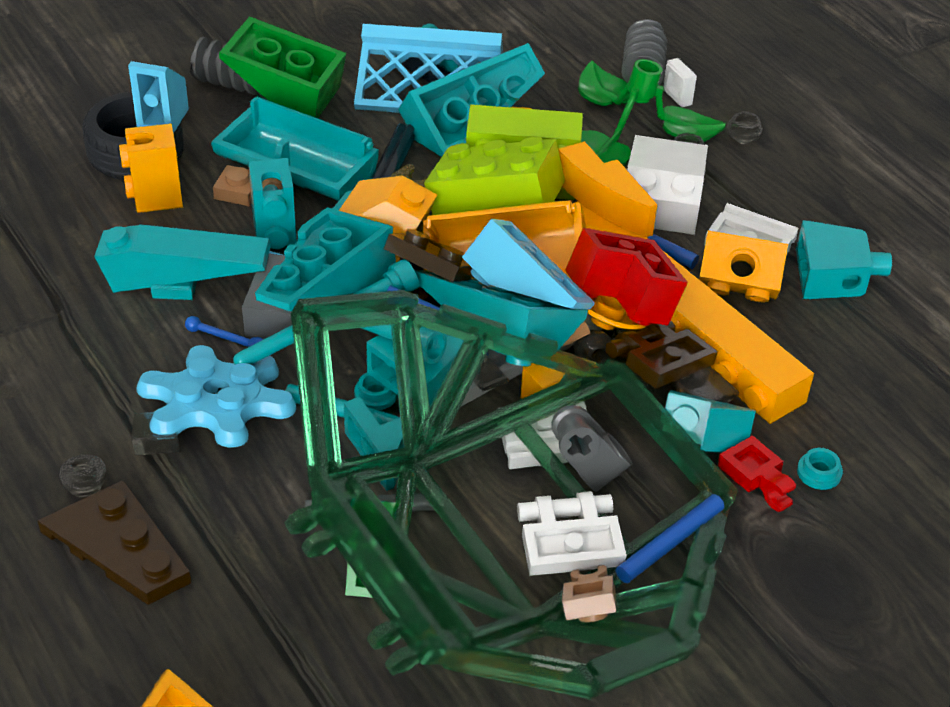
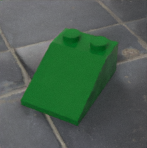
M250 16L219 52V59L268 101L315 118L321 115L340 88L346 58L345 52Z

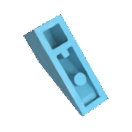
M491 218L462 256L472 267L471 274L473 277L486 286L492 285L571 309L590 310L595 305V302L511 221Z

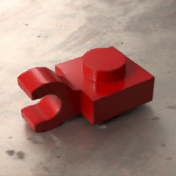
M753 435L720 454L718 467L748 493L759 487L768 505L777 512H781L793 505V500L786 494L796 489V483L788 475L782 473L784 461Z

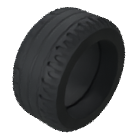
M132 92L115 94L99 101L87 112L82 126L86 154L92 166L100 173L119 180H124L125 175H131L130 167L122 168L119 145L127 144L126 137H124L126 136L125 128L137 127ZM180 122L174 132L177 162L180 160L184 149L182 122Z

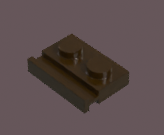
M407 229L406 233L389 234L385 250L451 282L468 281L474 278L471 274L472 267L462 258L464 255L462 251L442 245L420 231Z

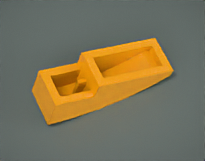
M585 141L558 149L565 178L562 187L572 197L597 215L626 230L644 237L653 235L658 204L618 159L603 163Z

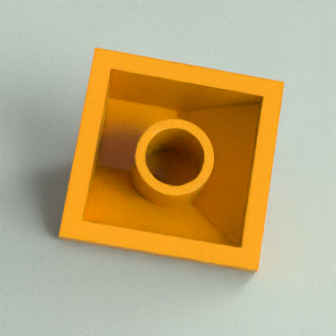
M405 176L360 180L339 211L393 226V233H406L407 229L420 231L423 227V220H426L427 216H429L437 194ZM395 255V257H396V262H398V261H400V260L403 259V258H401V257Z

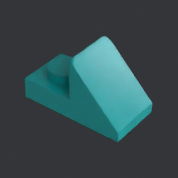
M670 390L659 435L701 444L700 450L724 452L750 437L756 410Z
M360 397L344 402L345 434L386 491L393 489L411 448L413 416L407 414L383 424L378 413L374 410L370 411Z

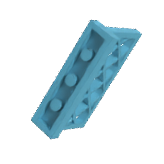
M363 24L361 35L363 44L354 107L357 110L400 113L398 109L403 101L397 94L410 84L415 89L421 87L416 80L429 70L438 79L445 77L436 67L444 59L454 60L459 66L449 74L451 75L478 62H483L503 54L502 33ZM370 54L385 55L390 62L375 72L369 65ZM409 57H418L424 65L410 74L401 63ZM394 68H397L405 79L391 89L382 77ZM375 82L386 92L377 100L364 99L365 90Z

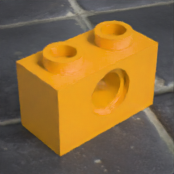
M708 230L699 280L717 295H729V292L733 291L745 293L746 299L756 302H769V298L777 299L781 288L788 244ZM737 261H745L750 264L753 272L749 276L740 277L734 274L731 265Z

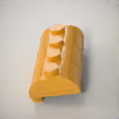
M571 200L429 215L426 220H423V233L428 235L430 239L442 245L456 248L464 254L491 218L511 221L567 276L568 274L565 269L583 227L586 228L581 203H572Z

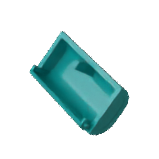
M260 97L252 99L250 107L211 141L213 151L218 156L231 159L246 166H249L248 161L288 158L292 183L333 198L336 201H339L348 190L352 192L360 180L371 179L377 166L379 149L373 148L372 138Z

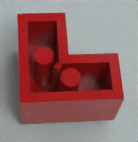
M584 227L565 269L571 280L589 297L597 298L599 295L616 298L627 312L628 318L644 326H648L651 323L668 326L688 284L687 280L655 240Z

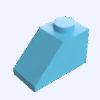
M131 61L128 67L137 127L172 123L174 134L189 110L185 78L168 67Z

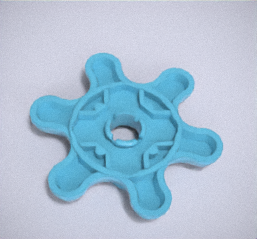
M199 345L190 349L186 358L187 369L176 373L147 371L140 376L137 384V393L141 397L161 400L167 403V405L154 412L149 423L150 431L159 437H172L187 428L197 426L213 431L215 441L219 445L229 448L238 447L245 444L249 439L245 422L251 418L265 416L274 419H284L291 417L296 412V403L291 393L264 386L266 383L275 380L279 375V368L272 356H268L252 365L248 363L234 365L233 363L218 360L212 348Z

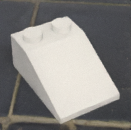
M635 135L627 171L658 204L654 229L695 234L708 145Z

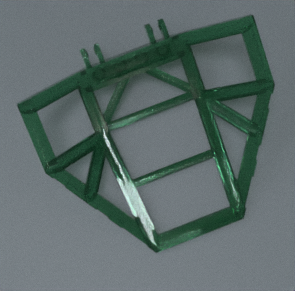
M404 290L304 298L297 301L291 312L308 480L312 488V505L306 508H298L297 511H294L286 519L285 526L294 535L309 532L320 524L323 530L310 534L303 542V545H301V549L309 558L323 556L337 547L354 573L390 621L381 623L368 634L367 641L373 649L388 647L401 637L408 646L399 648L386 659L385 666L391 674L406 672L419 662L422 665L441 664L445 669L592 699L686 660L699 645L701 634L698 633L700 622L707 613L717 570L714 567L716 559L722 554L726 534L723 532L729 508L736 499L738 489L704 451L700 450L695 441L626 364L607 359L603 365L558 350L557 341L533 333H529L526 339L506 333L507 328L503 323L446 304H442L439 310L418 304V295ZM391 324L404 448L341 460L328 331ZM421 326L463 340L431 405H429L421 344ZM489 349L565 373L560 382L449 430ZM611 390L700 491L695 498L629 543L622 535L626 560L712 494L718 495L723 500L724 509L708 522L700 525L694 532V538L682 578L616 593V612L608 613V616L602 620L595 622H581L579 618L566 620L562 602L563 590L535 608L427 470L514 432L568 498H576L577 493L586 492L585 489L534 430L531 424L554 415L565 406L577 405ZM398 477L394 501L396 504L392 516L368 486L369 483ZM416 487L504 601L430 568L408 539ZM604 513V514H598V517H605V516H606L605 513ZM616 567L607 568L608 576L613 575L616 589L624 582L618 578ZM592 569L585 575L592 574L596 572L598 569ZM457 602L493 617L497 621L475 627ZM674 606L670 625L667 629L620 620V618ZM546 636L617 648L615 651L589 660L587 664L510 649Z

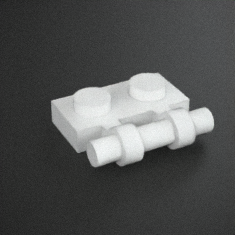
M591 491L577 493L576 498L552 500L551 496L535 497V502L517 503L519 522L537 520L535 524L523 525L522 530L529 576L572 572L577 569L579 571L597 569L601 565L611 568L622 564L626 560V551L617 515L598 517V514L613 513L611 494L594 496ZM579 517V519L556 521V518Z

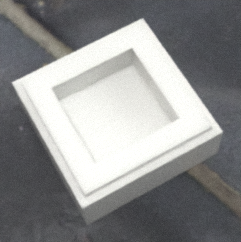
M678 58L668 60L663 86L664 91L681 107L692 105L697 76Z

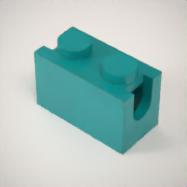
M288 158L248 161L255 236L269 238L272 249H281L289 244L295 245L294 192ZM268 178H277L282 183V189L278 190L277 186L273 184L266 185L263 188L262 182Z

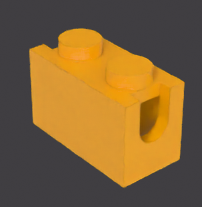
M172 123L125 128L127 144L119 145L122 168L130 167L131 175L124 176L127 198H135L137 213L182 208Z

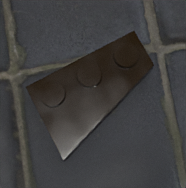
M123 480L37 520L42 534L51 540L57 538L69 546L70 553L82 561L87 558L105 571L107 578L147 605L191 584L190 571Z

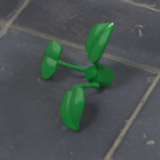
M639 59L635 61L628 83L604 71L593 60L585 67L579 79L578 90L586 100L602 106L610 105L613 102L617 105L626 104L611 138L598 131H582L581 142L585 141L603 163L618 159L624 166L629 162L631 149L617 141L634 102L648 103L655 96L657 117L664 120L663 129L671 136L685 142L700 143L707 141L724 130L726 123L678 106H666L663 109L662 93L664 87L658 85L663 69L652 60Z

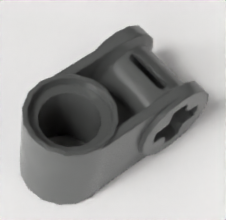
M565 406L559 409L553 416L551 427L553 434L558 440L562 456L577 470L584 482L593 491H599L633 465L621 444L610 433H607L587 410L581 406Z

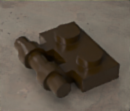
M670 321L668 326L651 323L636 332L627 330L616 335L615 340L606 344L605 348L608 356L611 358L627 357L626 366L655 389L713 365L718 352L689 329L675 333L676 328L672 321Z

